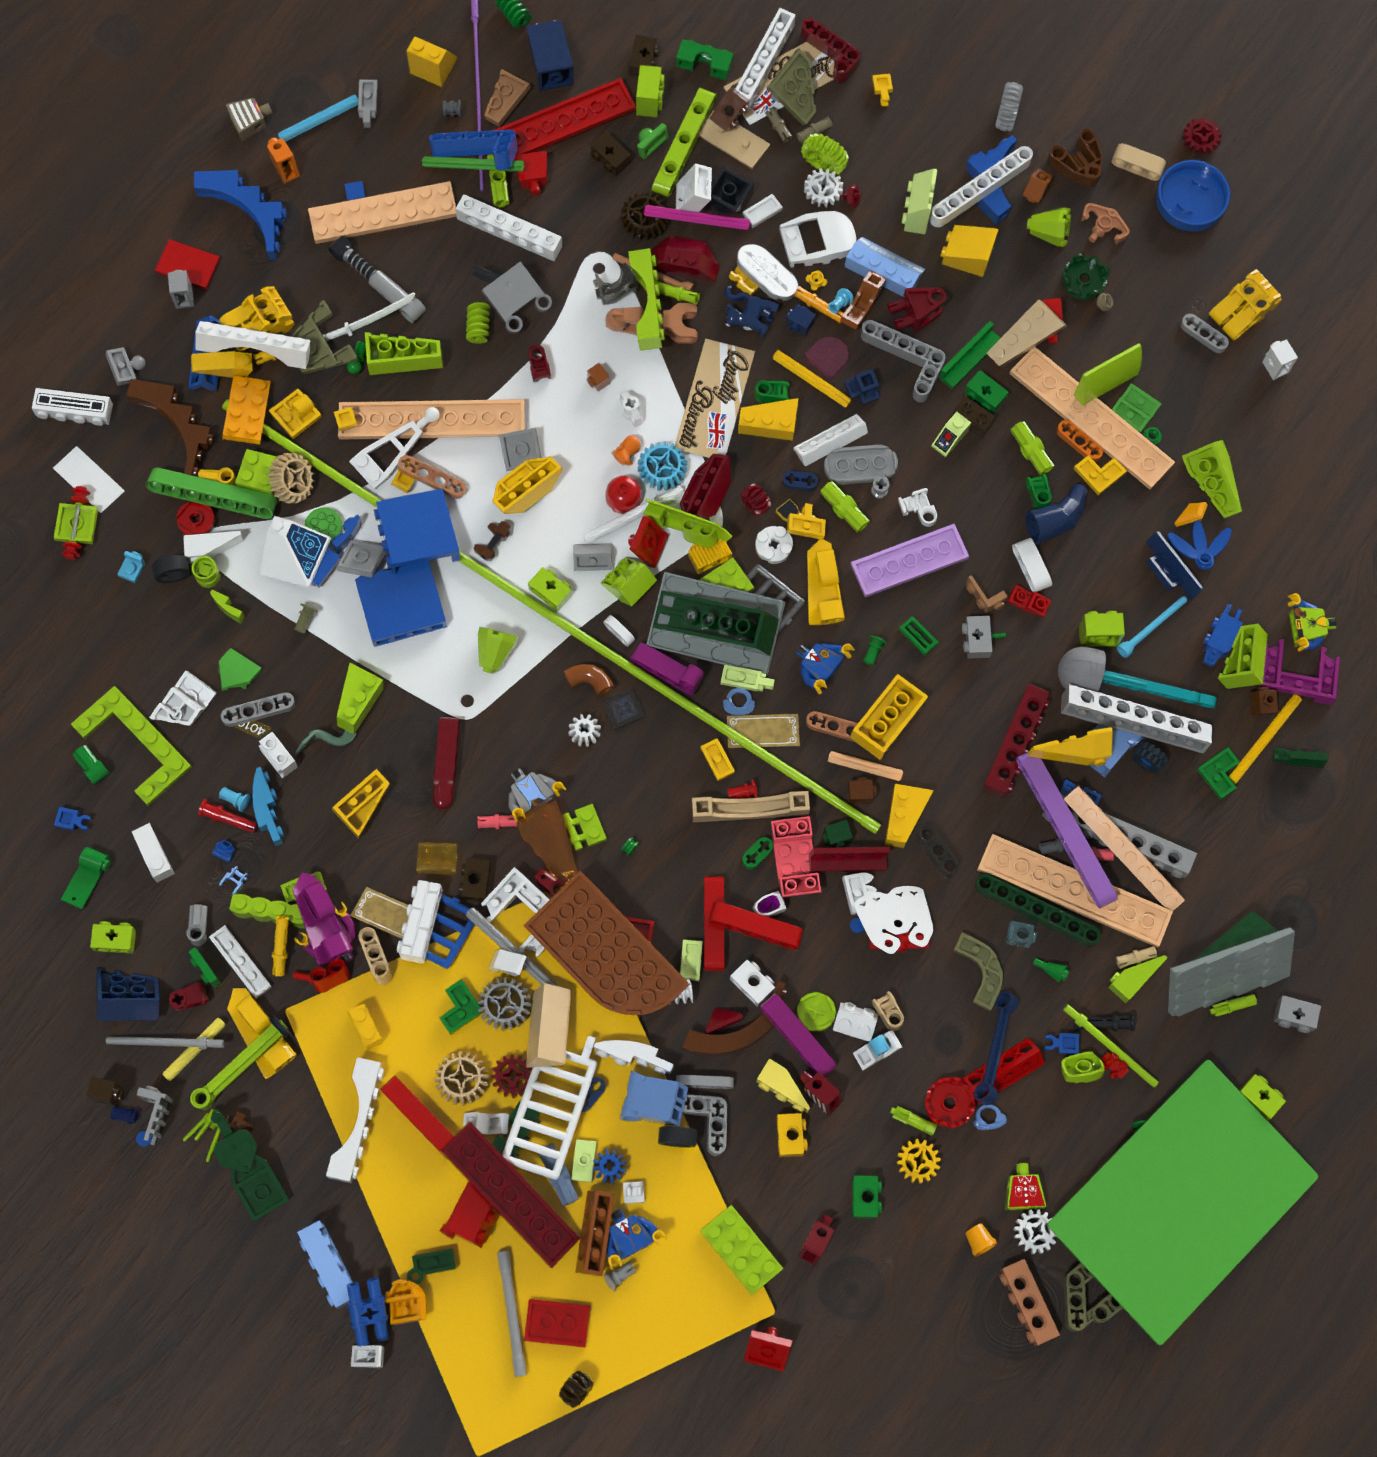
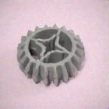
M1015 82L1006 83L995 124L997 129H1001V131L1013 130L1023 91L1022 85Z
M505 977L504 983H501L500 978H497L496 985L492 981L489 982L490 989L487 986L483 987L486 994H479L484 1000L478 1001V1004L483 1006L478 1011L485 1012L481 1018L482 1020L489 1018L486 1022L488 1026L494 1022L493 1028L495 1030L499 1025H501V1031H505V1025H508L509 1030H513V1023L519 1027V1019L523 1022L526 1021L523 1014H530V1011L525 1008L532 1006L531 1003L526 1002L531 997L530 995H525L528 992L527 988L520 990L523 986L521 982L515 986L516 979L513 978L511 983H508V977ZM507 989L502 996H492L499 990ZM513 991L520 997L521 1006H517L516 1003L511 1001ZM508 999L507 1002H508V1004H510V1005H509V1006L505 1005V1007H504L503 1009H501L502 1006H501V1004H499V1003H500V1002L504 1003L505 1000ZM489 1002L498 1007L496 1017L488 1009ZM507 1012H517L511 1018L502 1019Z

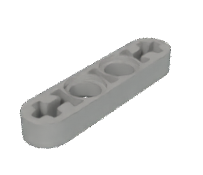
M287 692L226 708L221 713V719L228 727L241 725L289 712L295 707V700L293 695ZM285 698L289 701L288 706H285L283 703ZM276 700H277L278 706H279L278 709H277V706H276V704H275V702H274V701H276ZM265 703L273 705V708L268 712L262 710ZM247 708L254 709V713L250 717L244 715V710ZM239 710H240V715H241V717H242L241 719H239L238 713H237V711H239ZM229 713H231L233 716L232 721L225 719L228 717Z

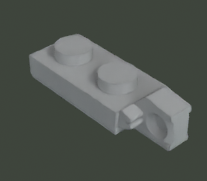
M359 80L358 113L359 118H363L364 128H371V118H376L377 80Z

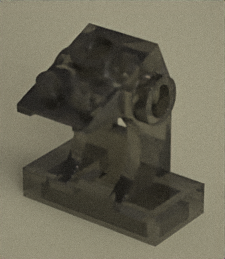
M626 263L620 266V277L612 284L603 282L598 274H595L596 279L593 280L595 288L598 287L595 289L598 300L601 299L603 305L616 303L630 292L636 293L640 290L636 276Z

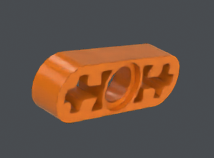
M1063 420L1059 423L1057 434L1083 457L1089 455L1094 462L1101 459L1103 448L1071 421ZM1069 427V432H1063L1062 430L1063 428ZM1075 438H1083L1085 440V444H1076ZM1091 451H1097V455H1091Z

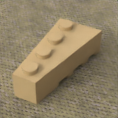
M1038 300L987 354L999 366L1004 367L1068 326L1043 301Z

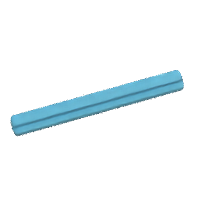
M352 95L279 132V139L282 138L286 142L357 106V96Z

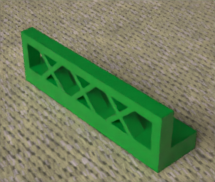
M991 321L941 369L939 379L950 389L953 390L1001 339L992 331L994 324Z

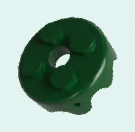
M1081 253L1076 254L1064 267L1062 273L1063 287L1075 299L1083 301L1095 299L1099 294L1103 293L1107 285L1108 266L1106 264L1103 265L1095 256L1084 257ZM1086 276L1089 282H1082L1080 277Z

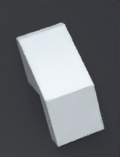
M499 949L494 953L489 970L494 972L502 971L512 976H518L527 956Z
M893 1030L883 1035L890 1047L883 1054L877 1056L869 1043L853 1053L862 1070L869 1068L902 1048Z
M464 1113L463 1127L468 1122H471L483 1135H505L508 1133L509 1114Z

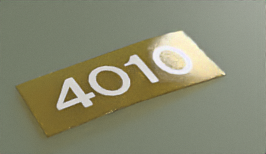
M256 720L232 726L257 738L266 735L272 728Z

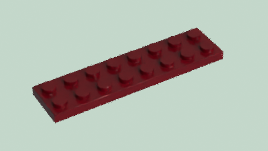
M468 1122L440 1150L550 1268H553L579 1241L580 1238L471 1122Z

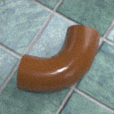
M579 664L563 671L571 688L580 683H589L593 686L598 696L604 695L614 688L608 675L595 665Z

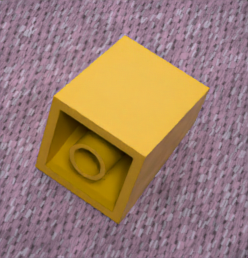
M417 37L413 38L407 49L410 74L440 87L443 86L458 59L457 56L449 51Z
M954 225L953 231H949L946 241L948 245L947 247L943 246L940 257H943L942 264L983 277L998 229Z

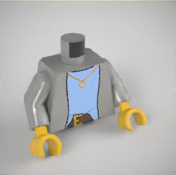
M517 769L511 774L516 783L510 786L511 792L508 795L509 809L515 822H518V817L522 816L525 819L555 799L554 792L559 797L558 791L561 789L566 791V788L562 782H556L542 774L536 775L534 772H531L525 776L521 769Z

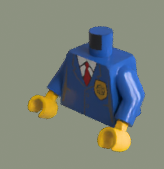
M815 644L812 650H809L804 645H801L796 654L804 659L800 666V673L804 683L816 689L818 694H821L823 687L827 689V682L843 663L844 656L842 655H845L847 658L852 657L849 651H855L851 644L843 646Z
M621 1208L614 1211L611 1216L615 1225L609 1228L610 1232L606 1249L610 1269L613 1270L612 1265L614 1263H619L621 1267L622 1260L651 1245L654 1241L659 1246V1238L663 1237L667 1240L664 1232L642 1216L636 1217L632 1215L626 1218Z

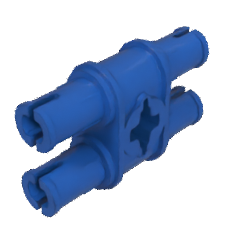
M378 1277L367 1279L369 1298L365 1300L361 1299L358 1282L347 1284L349 1297L347 1308L350 1311V1326L355 1331L357 1346L369 1344L366 1328L369 1324H374L377 1341L389 1339L386 1323L389 1317L386 1314L385 1297L381 1294ZM367 1308L371 1309L369 1311V1315L365 1314L367 1312Z

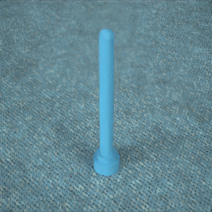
M1180 597L1134 638L1117 646L1119 654L1124 658H1128L1139 642L1187 602V597Z

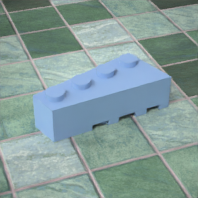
M319 1220L297 1232L301 1239L299 1242L304 1252L307 1251L310 1256L308 1261L313 1270L316 1269L319 1274L317 1279L321 1287H326L329 1293L326 1297L331 1307L335 1305L339 1309L349 1303L347 1284L353 1282L325 1225Z

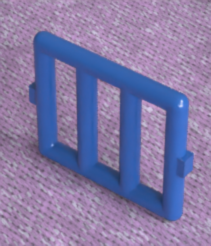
M443 894L441 896L440 902L464 914L470 909V907L462 904L455 897L451 899ZM437 913L435 921L461 934L454 943L432 932L430 940L451 951L446 959L427 951L425 961L429 960L448 969L475 924L469 919L467 924L463 926Z

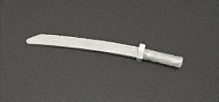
M411 293L351 324L346 322L344 323L345 327L324 334L323 337L327 342L347 333L351 336L353 335L352 331L409 304L415 297V293Z

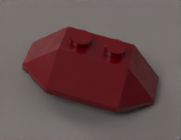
M670 235L651 249V255H655L657 266L653 267L654 270L716 283L720 265L706 242Z
M713 453L710 459L695 470L680 501L681 511L703 519L717 514L731 484L730 458L728 455Z

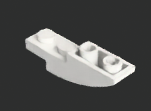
M612 1040L598 1042L594 1045L597 1055L606 1059L608 1056L614 1058L615 1063L624 1067L626 1064L631 1066L633 1059H636L637 1064L643 1067H647V1065L654 1067V1071L661 1075L671 1074L673 1069L672 1063L656 1057L658 1054L657 1048L646 1044Z

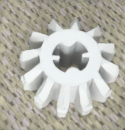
M583 714L580 715V720L574 717V724H569L571 730L568 732L569 736H573L572 742L578 741V746H582L583 742H585L586 747H589V741L595 744V737H600L598 731L601 730V726L596 725L597 719L591 720V715L584 719ZM583 728L584 730H586L588 728V732L586 733L585 731H583L581 733V729Z

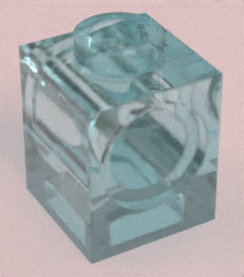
M1011 921L1008 926L1006 944L1029 948L1036 940L1037 932L1034 931L1035 925ZM1024 931L1027 938H1019L1017 932Z

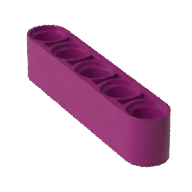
M774 993L760 1006L766 1017L815 1074L819 1072L825 1078L837 1067L833 1059L777 994Z

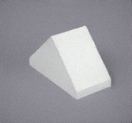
M379 1345L352 1346L351 1367L383 1368L385 1347Z

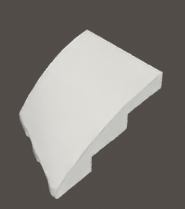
M185 671L175 687L170 689L162 703L157 705L149 718L191 726L218 693L189 671Z

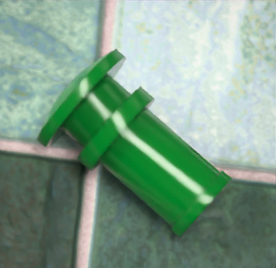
M870 635L869 639L872 641L868 643L869 648L863 662L874 666L879 651H882L881 646L886 645L887 642L880 637Z

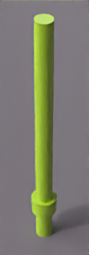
M1069 1004L1065 1006L1063 1010L1074 1019V1022L1079 1027L1085 1028L1112 1053H1116L1119 1059L1125 1061L1133 1071L1153 1088L1158 1085L1159 1082L1087 1021L1088 1018L1085 1015L1079 1014Z

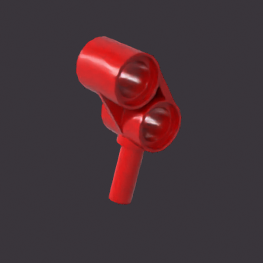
M340 958L329 962L327 969L317 967L310 974L298 971L293 973V979L308 981L310 984H313L315 990L319 993L327 992L347 982L350 978L347 966Z

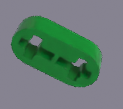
M762 837L745 852L742 859L745 868L750 870L757 868L771 854L773 850L771 839ZM761 843H768L769 850L763 849L761 852H759L761 848ZM756 854L757 856L754 859L755 864H753L752 862L748 864L747 857L749 856L751 858Z

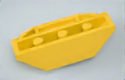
M551 456L526 460L497 482L492 502L503 514L523 513L552 491L563 469Z

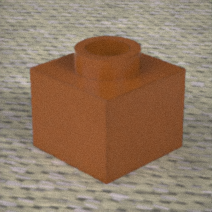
M600 363L587 370L586 380L598 392L610 384V376Z

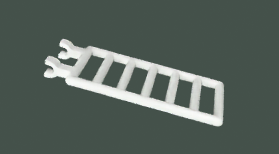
M587 1037L581 1056L566 1051L565 1059L588 1066L585 1077L553 1066L532 1068L502 1156L512 1166L554 1180L559 1178L597 1067V1062L589 1059L596 1038ZM542 1071L581 1084L579 1095L536 1082L539 1072ZM533 1089L576 1103L572 1114L531 1101ZM530 1108L568 1121L566 1133L523 1119L526 1109ZM520 1127L563 1140L560 1150L556 1151L517 1138ZM514 1145L556 1159L553 1170L511 1157Z

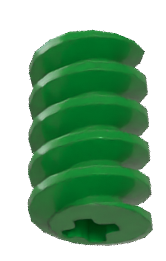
M521 0L495 1L496 6L499 7L513 28H522L531 21L532 15L528 14L526 8L524 9L525 6L521 3Z

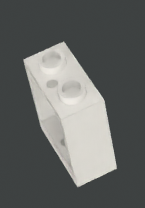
M695 163L676 184V209L700 212L711 200L712 168Z

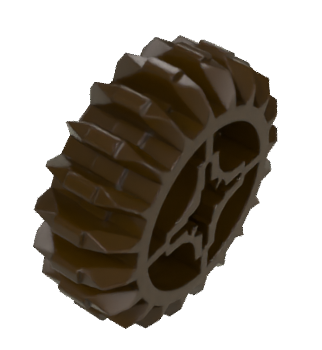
M642 192L641 196L635 194L634 198L629 197L628 202L624 203V207L621 209L620 220L626 232H631L632 238L638 235L639 240L643 236L647 241L648 236L654 239L655 234L660 236L661 230L665 231L669 219L646 216L643 220L646 205L668 208L667 205H664L663 199L658 200L659 197L657 195L652 197L651 192L648 196H645L644 192Z

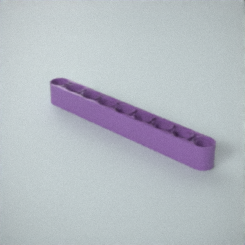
M1028 752L1016 757L1020 770L1096 906L1100 909L1118 900L1114 888L1041 758L1029 757Z

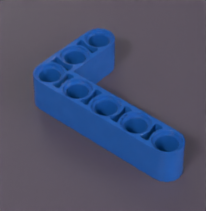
M514 130L437 133L429 137L431 152L434 157L493 154L497 170L509 169L518 150Z

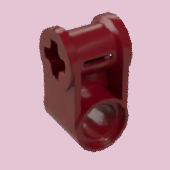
M538 344L532 345L529 348L528 354L533 382L544 378L551 379L544 348ZM535 353L541 354L539 358H535L532 355Z
M204 982L191 984L188 987L172 992L169 996L170 1005L179 1012L204 1005L210 1001ZM178 997L182 999L180 1005L176 1003Z

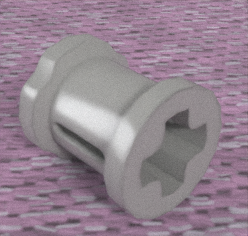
M883 476L874 479L871 493L875 498L880 499L887 495L889 488L888 479Z

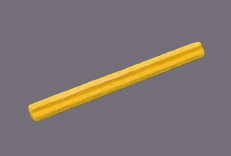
M1293 694L1229 775L1233 783L1236 784L1300 704L1302 701L1300 696Z

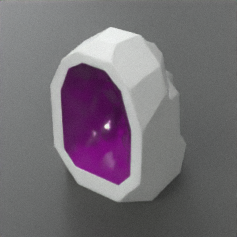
M779 891L760 898L754 903L752 909L754 913L771 917L786 911V906Z

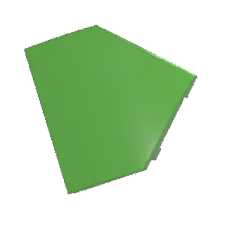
M230 648L219 660L218 672L220 674L221 689L228 690V688L234 687L246 689L247 684H250L261 673L262 668Z

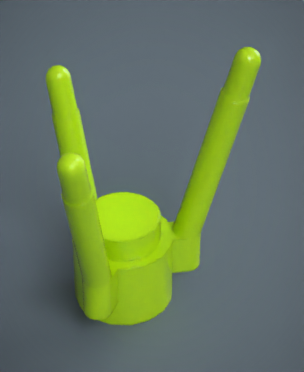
M214 1109L206 1113L203 1119L183 1138L184 1142L187 1141L203 1124L205 1125L198 1132L195 1140H198L208 1127L212 1130L217 1127L206 1162L210 1161L214 1146L221 1133L218 1125L211 1121Z

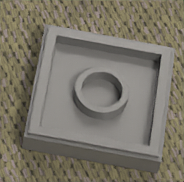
M536 428L499 434L506 471L514 470L526 460L542 458Z
M350 540L337 565V570L339 572L373 578L386 552L383 551L382 545Z

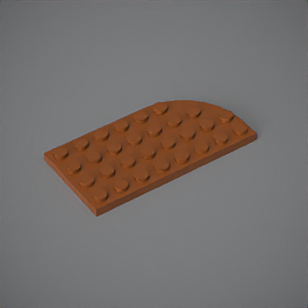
M581 870L523 925L597 1003L616 1013L645 1015L656 1012L673 1002L690 985Z

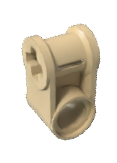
M888 991L885 996L872 1000L876 1012L883 1020L887 1029L898 1031L902 1027L904 1016L892 993ZM897 1017L900 1023L894 1025L889 1021V1018Z

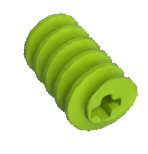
M477 302L467 307L466 339L471 343L482 344L488 341L485 337L489 336V332L486 330L489 329L487 323L490 322L488 318L490 316L488 311L490 305L487 303Z

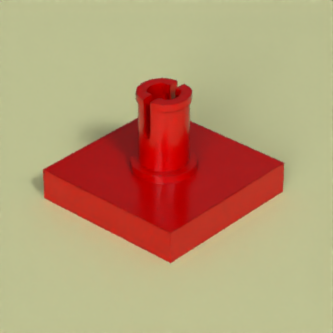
M643 516L636 534L630 535V538L634 539H628V544L630 545V550L649 567L655 568L669 535L650 517Z
M768 1327L766 1333L752 1330L744 1361L783 1372L792 1340L777 1337L778 1330L774 1327Z

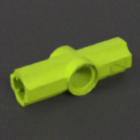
M493 154L487 155V159H494ZM489 170L493 204L498 208L509 205L505 171Z
M1025 421L1019 422L1011 428L1010 431L1019 443L1022 455L1025 459L1031 461L1039 475L1047 474L1054 468V464L1045 453L1042 441L1033 435Z
M833 481L827 483L820 491L822 496L832 505L836 515L841 519H845L857 533L861 532L869 524L870 521L857 508L854 499L849 495H845Z

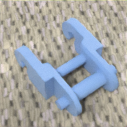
M237 866L231 869V873L227 872L219 883L222 887L223 883L227 882V880L231 879L238 886L232 895L237 894V891L239 892L244 886V880L248 879V874L245 873L243 875L238 871ZM236 874L241 879L237 881L233 878V875Z

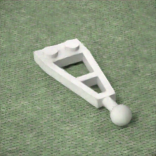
M434 407L428 408L425 411V416L416 424L414 421L409 422L367 446L349 462L375 490L390 477L397 468L399 459L407 455L423 434L421 429L429 422H435L439 419V411ZM413 429L415 434L403 446L396 438ZM391 441L400 453L386 471L383 472L368 454Z

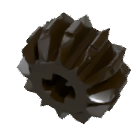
M579 1370L564 1382V1385L560 1388L559 1397L568 1406L574 1408L580 1405L592 1390L593 1381Z

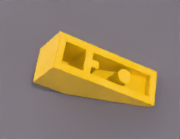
M236 351L195 353L191 355V372L233 378L234 375L247 377L252 372V354Z

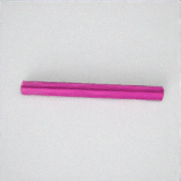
M646 205L644 208V215L650 217L748 230L750 227V220L744 218Z

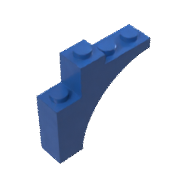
M1012 135L1008 139L1004 138L998 144V147L990 149L986 154L980 151L976 155H971L967 160L966 171L973 178H976L1007 157L1015 149L1017 139ZM1001 187L976 203L996 225L1010 214L1012 207Z

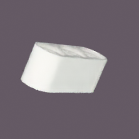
M1032 538L1013 544L1014 555L1032 592H1038L1051 587V577Z

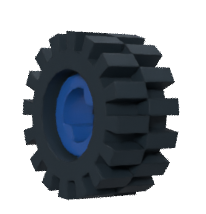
M1140 741L1131 753L1133 761L1137 762L1138 766H1142V769H1146L1147 772H1152V774L1159 775L1169 761L1164 752H1160V749L1155 748V745H1150L1149 742Z

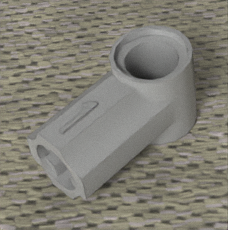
M199 904L190 906L189 926L186 932L188 939L194 946H202L207 940L208 907ZM195 932L202 933L198 939L192 938Z

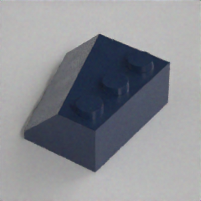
M97 967V1021L158 1020V978L139 974L126 976L122 975L121 971L116 970L113 973L103 972L104 968Z

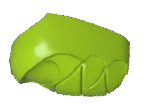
M1093 1052L1071 1055L1064 1058L1061 1062L1063 1077L1066 1082L1070 1083L1096 1081L1102 1078L1105 1072L1103 1062Z

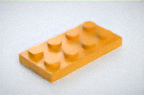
M233 376L222 439L260 445L271 381Z

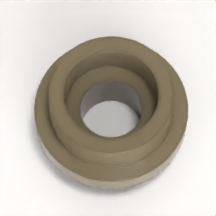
M1101 293L1098 296L1097 305L1102 311H1108L1113 306V299L1110 294Z

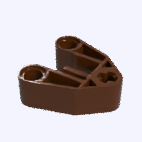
M1085 128L1080 132L1077 141V147L1081 152H1077L1072 157L1063 146L1055 145L1050 150L1048 164L1069 181L1087 187H1094L1097 185L1101 175L1103 154L1095 132L1090 128Z

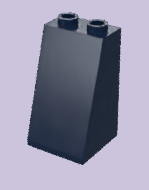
M552 20L547 23H535L526 26L539 91L574 85L573 63L561 20Z

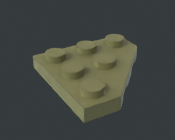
M799 48L792 54L766 89L804 126L816 113V104H814L813 100L815 92L814 80L811 77L812 61Z

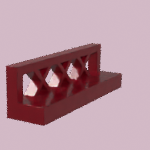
M890 847L813 848L808 854L810 873L886 871V856L890 853Z

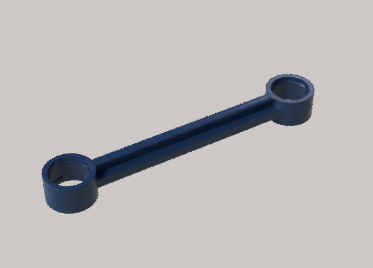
M1008 991L1000 993L995 1001L999 1014L983 1082L974 1091L976 1100L986 1106L994 1103L998 1095L997 1089L993 1087L1009 1016L1018 1007V999ZM1010 999L1009 1003L1004 1007L1005 1002ZM989 1090L987 1096L983 1098L984 1093Z

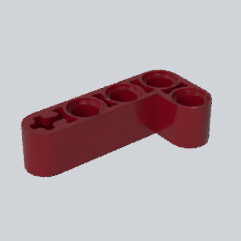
M807 18L802 22V39L835 61L833 79L836 82L843 83L847 81L859 66L860 51L815 19Z

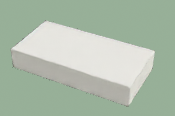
M771 194L743 211V216L750 220V225L754 228L782 211L783 207L775 196Z

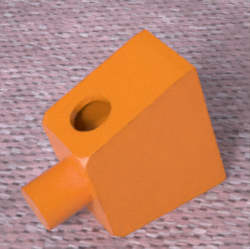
M271 138L268 141L267 149L283 183L285 184L300 177L294 155L284 139ZM287 161V165L283 166L282 162Z

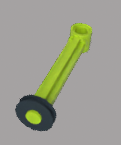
M273 1015V1018L269 1019L272 1024L206 1086L192 1092L190 1097L192 1105L201 1110L211 1108L216 1097L282 1036L289 1040L287 1038L289 1035L293 1036L289 1032L288 1027ZM205 1094L207 1098L205 1103L199 1104V1097Z

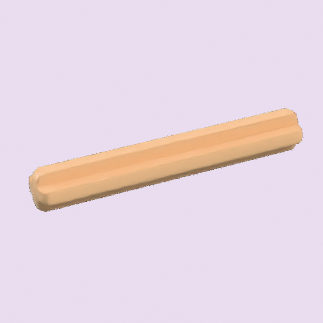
M833 751L830 752L828 761L831 763L897 781L902 779L903 771L900 769Z

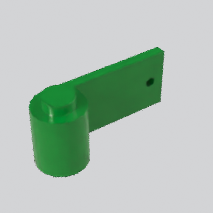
M85 847L79 858V867L61 897V901L82 910L104 871L108 870L111 864L109 856L90 847Z

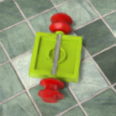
M76 486V488L71 490L75 495L71 496L70 500L75 504H59L54 540L65 542L62 546L66 549L61 551V554L67 560H75L80 557L77 550H80L81 546L78 543L93 544L98 508L97 506L84 505L89 503L86 496L90 495V491L83 486Z

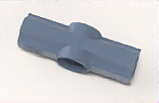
M554 1143L544 1146L556 1150ZM539 1154L545 1168L553 1170L556 1159ZM563 1164L559 1178L556 1180L548 1179L552 1187L555 1188L562 1206H566L577 1201L578 1195L570 1181L571 1177L565 1164Z

